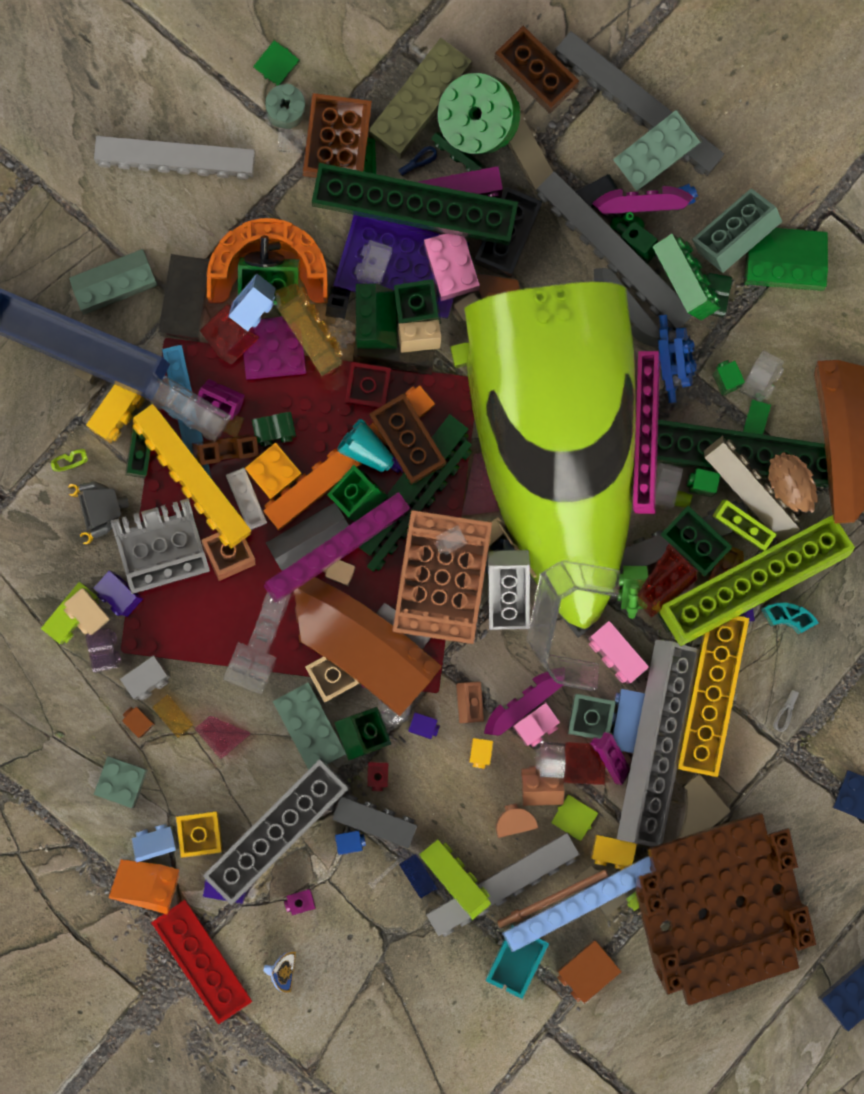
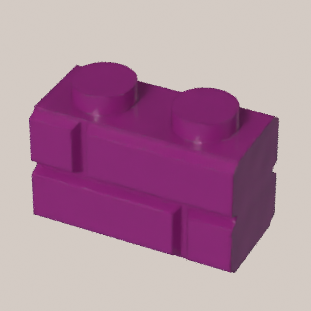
M208 379L200 388L196 404L233 420L240 412L245 395Z

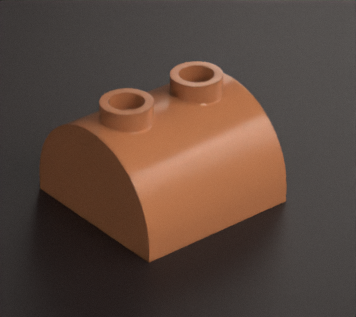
M516 803L504 806L505 811L496 822L498 838L538 828L534 816L528 811L518 808Z

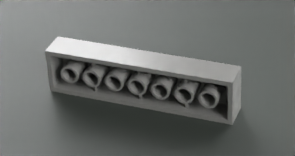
M319 759L203 877L232 905L349 787L322 759Z

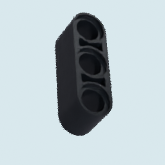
M608 174L577 190L576 193L592 209L595 207L592 203L596 199L610 191L618 190V187L611 175Z

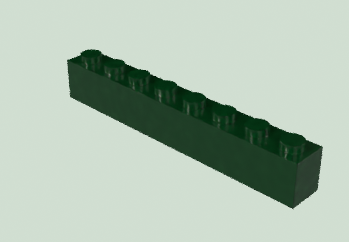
M450 414L431 437L445 461L447 459L450 461L457 452L455 448L458 444L462 445L469 437L467 434L469 429ZM444 466L414 485L410 484L403 473L382 503L399 492L408 506L413 508L420 499L418 497L419 494L428 489L432 484L430 480L434 475L438 476ZM407 514L358 548L370 557L373 554L376 555L382 548L381 543L384 539H389L395 531L393 529L398 522L401 523Z

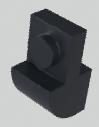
M331 287L325 316L345 320L351 291Z

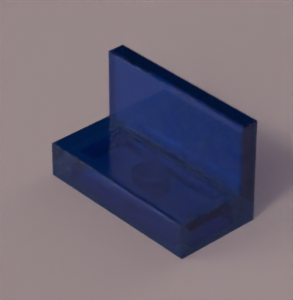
M417 854L412 855L399 864L420 899L438 889Z

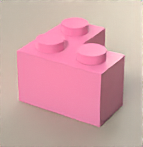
M545 703L512 727L526 746L531 744L534 747L543 740L541 736L546 732L550 735L559 729L557 724L560 722L547 703Z

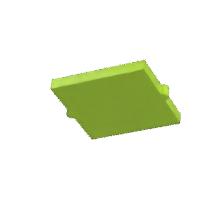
M568 794L563 805L557 808L558 812L551 823L577 840L582 841L588 829L592 828L591 824L598 813Z

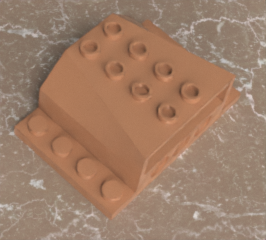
M411 510L392 632L474 644L492 523Z

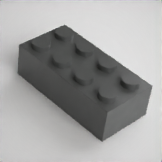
M346 794L345 797H340L332 820L409 849L417 828V824H414L415 819L403 816L402 819L395 816L396 812L386 808H384V811L377 810V805L365 801V804L357 802V797Z

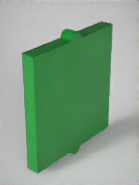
M274 40L254 64L253 68L261 73L264 79H269L276 86H279L300 59L290 53L288 48H284Z

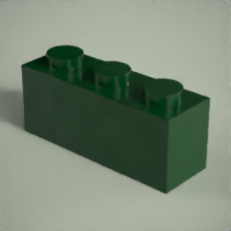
M133 426L125 475L145 478L147 476L150 449L145 444V437L142 434L138 435Z

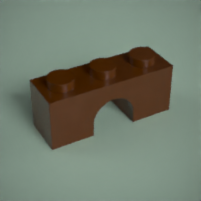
M251 434L192 443L193 456L200 465L218 463L220 460L229 458L243 459L259 456L257 437Z

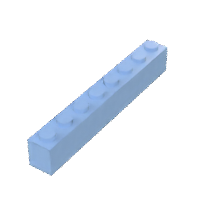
M645 857L503 932L502 934L511 951L518 950L635 888L638 876L651 872L650 857Z

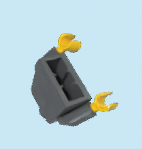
M93 481L80 484L79 486L75 484L68 486L70 489L76 488V491L69 495L79 497L87 531L91 530V533L84 532L80 534V537L84 535L89 537L88 541L83 544H90L93 538L97 539L107 534L112 529L110 521L121 516L120 509L129 507L126 496L117 498L114 489H109L101 483Z

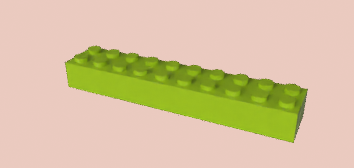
M833 515L669 601L662 606L660 615L681 647L849 557L855 546L840 523L834 524Z

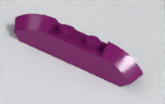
M662 186V194H659L658 190L647 191V195H639V192H627V196H623L622 189H618L600 196L592 204L604 215L628 212L683 210L694 197L682 189L670 186Z
M551 670L534 677L532 680L536 687L533 688L531 685L522 692L524 696L521 699L517 700L515 697L507 704V710L500 704L492 712L486 723L484 734L500 736L563 686L565 670Z

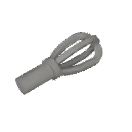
M791 690L787 702L773 722L775 730L783 732L788 728L793 706L799 695L798 692ZM787 709L788 714L783 728H779L778 721Z

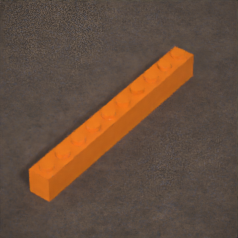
M413 386L405 393L419 418L435 406V403L421 386L417 388ZM372 423L369 427L386 446L387 444L378 429ZM334 449L327 455L328 459L325 462L319 461L311 468L313 471L310 474L306 475L304 473L296 480L297 484L292 488L290 486L286 487L280 493V498L276 501L273 498L264 505L266 509L263 510L264 514L280 531L329 492L353 465L359 468L362 463L342 455L337 449Z

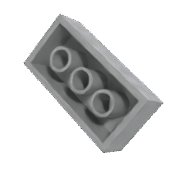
M529 550L488 551L489 630L530 629Z

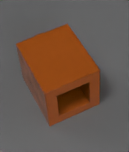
M130 707L123 714L125 718L122 722L138 738H142L155 725L139 707L134 709Z

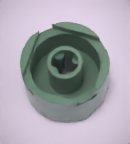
M283 84L274 87L268 93L265 102L266 115L272 125L292 129L302 122L305 115V99L299 89L291 84ZM282 105H289V109L282 108Z

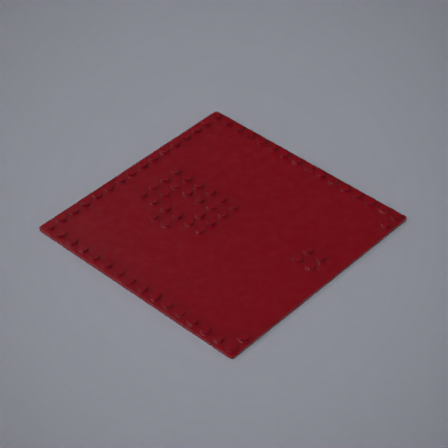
M173 338L164 339L163 349L182 345L203 441L246 434L255 436L252 424L253 419L291 412L297 437H294L292 442L281 443L280 440L273 442V444L277 443L302 475L304 473L308 475L313 471L311 468L319 461L323 463L328 459L327 455L338 448L346 433L353 429L352 426L359 419L365 421L369 426L373 423L369 414L378 408L345 402L352 361L304 355L306 374L246 380L243 347ZM375 365L392 369L386 404L403 393L405 394L411 387L417 388L421 386L435 403V406L420 418L429 435L432 437L450 414L469 429L467 441L471 443L474 413L468 376ZM166 372L163 380H158L160 386L156 392L155 407L182 441ZM208 379L245 395L240 412L233 420L196 404L200 388ZM460 443L455 448L456 451L460 448ZM258 445L259 456L271 446L262 447ZM150 450L147 476L144 478L139 514L141 522H143L142 511L158 507L160 516H163L161 506L165 505L168 510V517L176 515L173 509V502L178 503L181 511L180 500L187 499L182 491L183 486L179 481L176 483L169 474L171 471L167 466L163 467L157 459L159 455L155 450ZM259 456L243 459L229 458L220 460L218 463L209 464L213 482L243 520L244 518L226 475L247 467ZM469 457L466 461L464 459L461 460L458 464L460 466L458 472L454 476L450 475L447 478L446 482L448 484L442 492H436L433 496L436 498L429 508L425 506L422 512L462 518ZM365 464L359 467L386 494L389 493L403 475L401 472L397 474L391 468L388 471L380 472ZM246 471L263 511L266 509L264 505L270 499ZM434 475L430 481L433 482L437 476ZM297 482L293 483L290 488L295 486ZM422 491L418 497L421 498L425 492ZM329 492L280 531L264 514L267 524L252 529L251 534L245 538L255 558L256 565L218 581L205 553L209 572L138 592L143 600L128 617L125 616L121 652L310 677L306 666L323 656L302 642H299L300 632L296 619V600L293 592L275 603L264 588L268 580L282 572L266 542L335 503L327 495ZM280 494L278 497H276L274 500L276 501L278 498H280V497H281V494ZM191 497L188 498L200 541L218 533L216 529L212 530L206 522L208 518L204 513L200 514L196 510L194 500ZM339 508V510L341 511V513H342V515L344 516V518H345L346 522L348 523V525L350 526L351 524H353L355 521H353L352 519H350V518ZM398 522L393 529L396 530L400 523ZM407 537L405 539L400 538L396 543L399 546L392 555L388 554L384 559L386 561L385 565L380 571L376 569L374 573L367 568V565L374 558V554L370 557L361 549L356 548L341 558L340 561L356 567L349 586L326 578V573L323 571L315 577L346 593L375 613L378 612L384 603L396 610ZM385 538L381 545L383 546L388 539ZM430 638L422 650L443 666L446 640ZM442 667L422 692H439Z

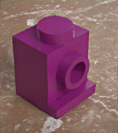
M311 889L287 895V900L284 901L287 913L291 912L292 916L316 909ZM297 899L302 900L303 905L301 907L295 905Z

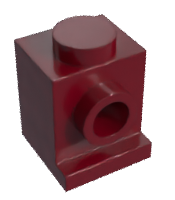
M368 762L367 787H371V791H383L384 787H388L389 763ZM376 773H380L382 775L380 781H376L374 779V775Z

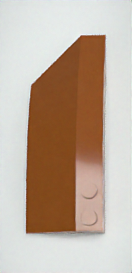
M841 360L817 361L814 377L823 426L829 484L828 491L834 524L854 523L864 511V366Z
M314 577L293 591L296 600V619L300 632L299 642H302L341 668L398 716L402 715L442 667L406 635L392 632L393 625L346 593Z

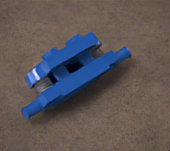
M660 315V340H658L662 380H665L668 403L677 402L675 390L678 388V385H681L683 388L692 386V376L697 371L696 360H693L692 352L695 350L694 341L688 336L686 328H676L674 332L672 328L668 327L667 315Z

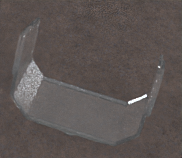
M562 560L540 574L527 642L555 682L567 687L589 691L597 690L598 663L550 655V649L561 599L575 590L617 597L619 593V571Z

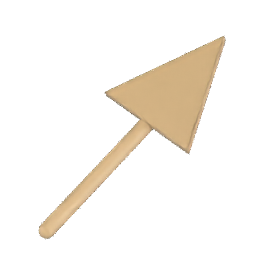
M498 522V525L500 526L503 533L505 534L511 545L514 547V549L520 550L516 544H513V542L511 541V539L509 538L501 524ZM530 567V573H531V575H532L534 578H536L537 575L535 574V572L533 571V569Z

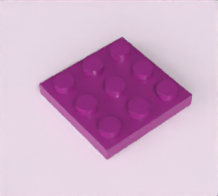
M300 315L261 319L255 328L252 326L248 331L241 326L246 380L306 374Z

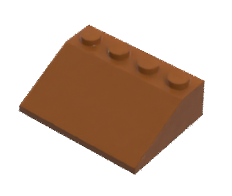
M312 94L303 176L316 178L319 163L358 171L364 170L372 101Z

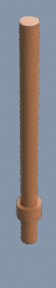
M605 869L522 910L517 909L511 912V915L497 921L500 928H503L513 922L518 923L524 920V917L609 877V874Z

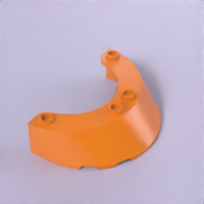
M260 218L244 222L232 231L230 230L219 241L220 243L211 255L207 269V299L209 303H223L228 300L231 290L238 279L240 257L260 251V240L263 235L269 237V243L280 242L281 249L270 252L279 253L284 256V259H300V279L306 288L309 299L314 303H328L327 268L323 254L314 239L307 232L290 222L274 218Z

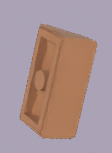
M481 682L457 683L460 724L484 722Z

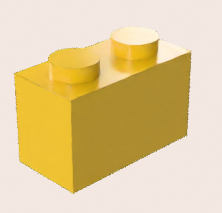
M472 738L469 763H473L472 767L485 769V765H490L493 741Z
M595 835L591 859L595 860V864L607 866L608 862L615 864L614 868L622 870L633 864L637 844Z

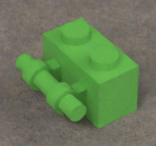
M623 566L622 574L618 575V586H621V589H617V601H621V609H626L630 619L636 617L638 609H645L648 588L647 566Z

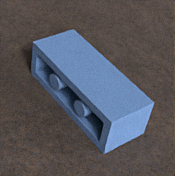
M620 689V693L615 694L614 701H616L617 709L616 713L613 714V731L611 734L621 751L633 753L645 693Z

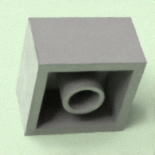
M152 656L120 680L133 699L144 701L152 695V690L155 688L161 689L166 686L171 676L160 660Z

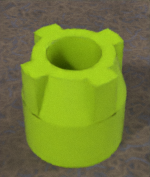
M676 490L672 505L684 508L690 507L692 494Z

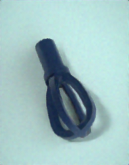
M433 146L425 147L414 159L410 160L408 164L398 171L404 176L413 169L431 163L437 158L436 149ZM428 151L434 152V154L428 159L416 163L417 160Z

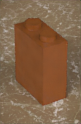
M593 939L557 970L560 974L557 978L564 986L568 984L573 991L570 994L577 1002L582 1000L585 1004L618 976L621 970Z

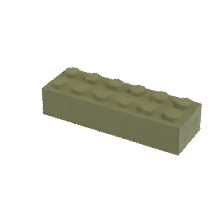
M440 38L370 127L369 136L401 159L437 113L439 101L445 89L455 79L469 72L472 68V60Z

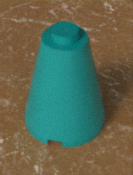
M359 419L352 426L353 429L346 433L337 451L380 472L388 471L394 464L392 460L394 456L367 423Z

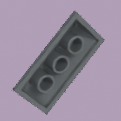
M333 503L266 542L283 571L349 525L338 506Z

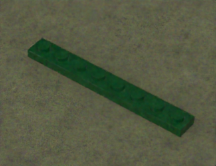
M464 441L411 510L422 512L425 506L429 508L436 499L433 496L436 492L443 491L448 484L446 482L447 478L450 475L454 476L460 469L458 464L461 460L464 459L466 461L473 452L470 450L472 448L470 442ZM411 510L367 565V568L373 573L376 569L380 571L386 563L384 560L388 554L392 555L399 546L396 543L400 538L405 539L407 537Z

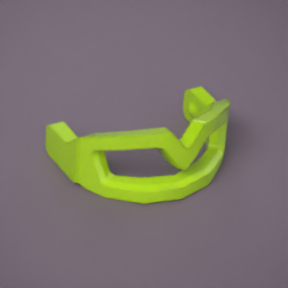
M77 449L71 451L70 456L62 454L55 457L50 464L53 471H66L86 463L88 456L85 449ZM81 453L82 460L64 467H60L57 463L58 460L63 458L72 462L74 454Z

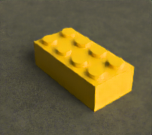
M114 385L86 426L108 443L116 442L122 433L120 431L124 424L127 426L133 418L131 414L136 408L139 409L143 405L145 399H143V396Z

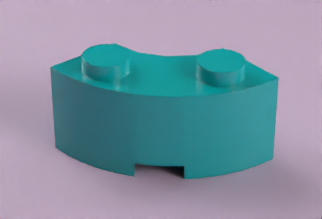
M775 603L761 609L770 627L777 624L787 625L793 628L797 634L803 633L819 623L808 610L795 604Z

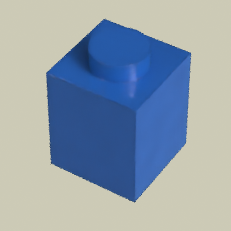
M359 830L335 835L338 855L363 851L362 846H366L364 834H360Z

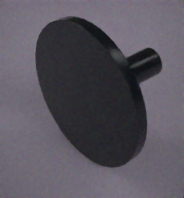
M263 235L260 240V251L245 255L244 261L256 267L281 265L284 263V256L276 252H270L281 249L280 242L269 243V237Z

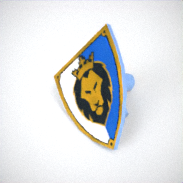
M295 951L284 953L275 962L274 966H264V973L271 975L272 982L281 992H291Z

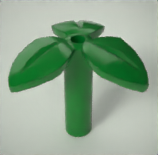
M632 212L622 213L623 217H615L610 224L612 230H615L621 221L625 224L628 222L629 226L635 222L642 228L645 227L643 220L638 216H634Z

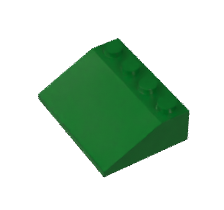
M775 228L746 253L744 285L823 291L827 287L828 232Z

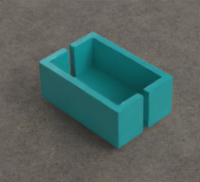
M538 938L513 952L504 939L485 981L500 989L506 985V992L523 999L549 943Z

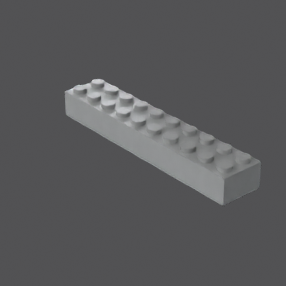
M655 640L617 834L618 840L652 847L663 843L700 649L686 645L680 647L675 642Z

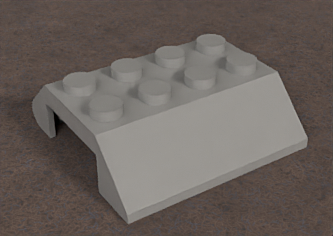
M188 498L180 500L181 511L178 503L173 502V509L176 515L168 517L167 507L163 505L161 506L163 516H160L158 507L142 511L143 522L140 521L139 514L135 513L134 520L137 526L129 528L126 516L121 517L124 525L122 528L119 518L110 521L132 594L210 571Z

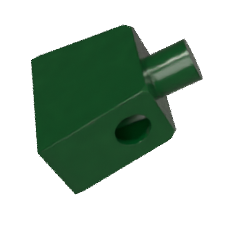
M621 221L617 225L615 231L621 235V239L648 264L656 255L652 246L658 243V239L635 222L628 226Z

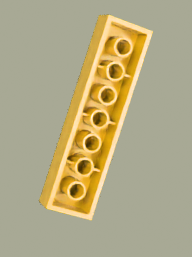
M737 616L702 635L677 766L678 770L718 777L749 618Z

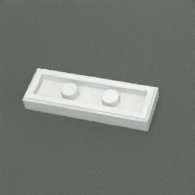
M245 468L227 474V480L248 527L252 530L267 524Z

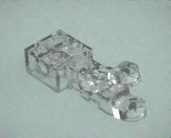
M267 592L248 646L238 642L223 680L263 695L277 657L268 653L285 614L292 592L277 603L274 602Z

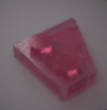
M209 716L194 729L220 760L250 736L248 731L234 727V725L220 721L213 716Z

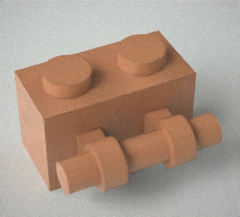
M530 766L529 769H521L523 806L563 805L564 784L562 767L554 768V766H547V768H536L535 766Z

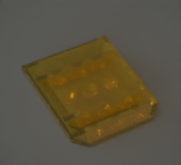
M295 283L275 291L278 310L320 374L323 376L343 363L341 345L335 336H331L330 328L325 320L321 321L316 306L313 303H309V296L303 287L299 288Z

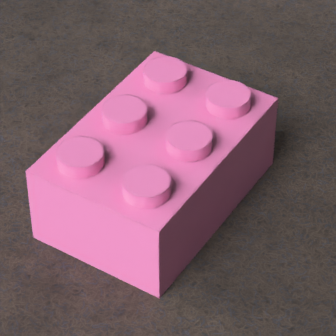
M446 233L424 240V247L441 301L479 290L480 285L464 236Z
M610 621L588 638L590 641L588 645L595 653L598 651L603 656L601 660L608 668H614L617 672L615 676L622 684L625 682L630 684L649 668Z

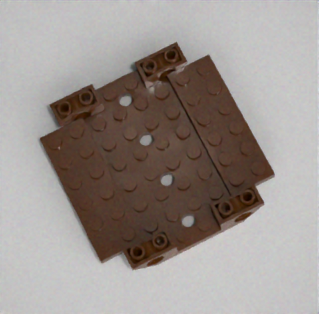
M756 813L648 848L652 865L650 866L651 872L638 876L636 897L654 970L666 994L669 995L682 990L685 1003L690 1006L799 969L795 948L799 951L817 945L808 906L801 903L793 872V869L798 868L789 828L770 833L768 836L763 814ZM780 884L781 889L779 893L773 894V886ZM739 896H743V904L736 906V899ZM706 908V916L700 919L698 916L699 911ZM664 921H669V928L666 931H662L661 924Z

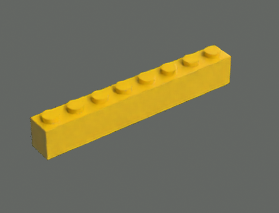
M151 404L133 417L134 425L132 426L138 435L142 434L145 437V444L151 451H156L159 455L157 459L163 467L167 466L170 469V476L176 483L180 482L187 498L191 497L194 500L196 510L200 514L204 513L208 518L206 520L207 524L212 530L216 529L218 531L220 541L232 549L251 534V529L154 404Z

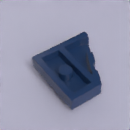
M847 770L832 808L864 820V776Z

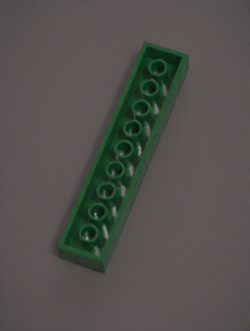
M319 163L311 202L312 207L504 245H510L518 202L323 163Z
M658 419L657 463L716 471L705 458L704 450L723 436L726 440L730 439L737 448L735 450L738 454H743L749 461L748 465L752 469L756 468L762 475V478L768 479L769 467L771 465L770 459L775 458L776 454L781 455L785 452L786 455L799 457L807 465V468L813 473L812 479L816 486L829 487L825 444Z

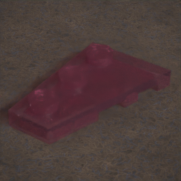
M482 453L474 454L462 516L500 512Z

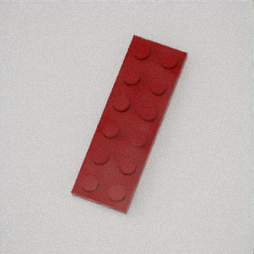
M186 899L170 909L168 915L163 914L151 922L218 1025L253 1002Z

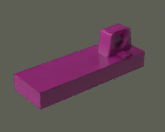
M604 732L601 738L594 737L590 744L594 751L600 754L615 784L623 785L630 772V767L612 734Z

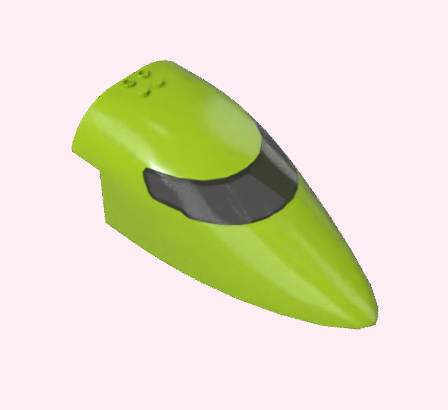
M581 282L516 290L478 300L464 308L470 346L466 367L472 408L483 460L501 515L514 544L520 550H529L530 567L537 575L536 578L533 576L532 578L546 600L568 623L583 629L590 627L601 617L614 591L625 552L634 492L636 413L633 336L626 287L608 282Z

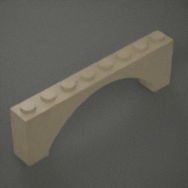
M696 774L682 786L686 795V809L683 825L677 839L710 829L715 824H722L729 818L728 813L731 810L700 774ZM589 865L575 879L577 882H580L601 871ZM608 872L609 876H611V875H613L614 873H616V872ZM636 887L604 903L599 908L606 916L610 914L614 916L622 909L620 905L625 901L628 903L626 898L636 891Z

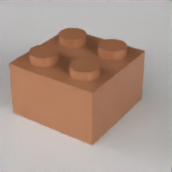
M219 533L201 540L203 549L218 581L256 565L255 558L246 539L242 540L232 549L220 541Z

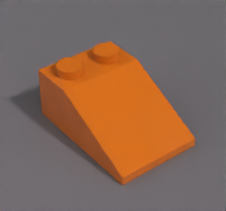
M121 859L109 898L168 915L179 880L180 870L161 864Z

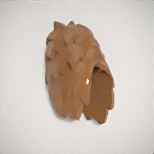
M785 452L781 455L776 454L775 458L770 459L771 465L768 475V481H771V489H774L775 498H780L787 507H790L795 512H799L798 509L802 512H814V502L818 503L816 484L812 479L813 473L799 457L786 455Z

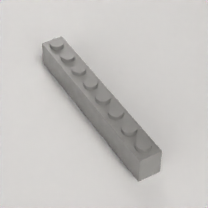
M96 136L94 161L104 168H110L111 165H115L120 169L138 167V170L141 171L158 169L159 172L169 173L172 170L184 175H188L189 172H195L199 176L217 174V177L228 178L230 175L237 176L238 179L247 180L249 177L254 176L256 154L253 149Z
M565 833L480 882L477 886L479 888L484 887L489 893L490 906L493 904L499 906L506 902V897L512 893L516 896L525 891L524 886L528 884L534 886L541 882L543 875L548 873L551 876L560 870L559 866L566 863L568 866L577 861L576 856L580 854L569 835ZM454 898L426 914L437 935H443L444 937L453 933V928L460 924L463 927L472 921L470 916ZM488 907L478 916L480 917L489 912L490 910L488 909Z

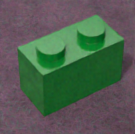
M729 360L721 362L712 374L722 396L740 389L745 383L736 361L729 362Z
M697 468L688 476L686 487H689V493L712 498L717 493L720 474Z

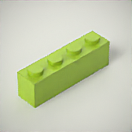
M437 839L419 856L473 920L491 905L488 899L490 895L484 887L479 888L475 884L477 879L471 872L467 874L464 871L465 865L458 857L456 859L453 858L451 855L453 851L446 842L442 844Z

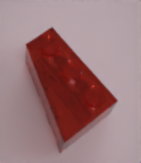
M670 543L637 594L638 605L651 618L661 610L664 604L675 599L697 580V571Z

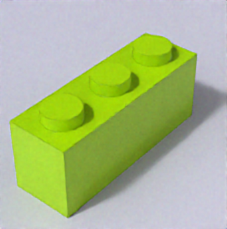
M722 500L712 515L717 521L762 551H766L777 535L728 500Z
M81 582L77 583L41 627L45 633L61 645L64 642L67 644L74 636L72 632L79 624L76 618L71 619L66 614L64 603L80 589L85 588L98 605L100 604L98 596Z

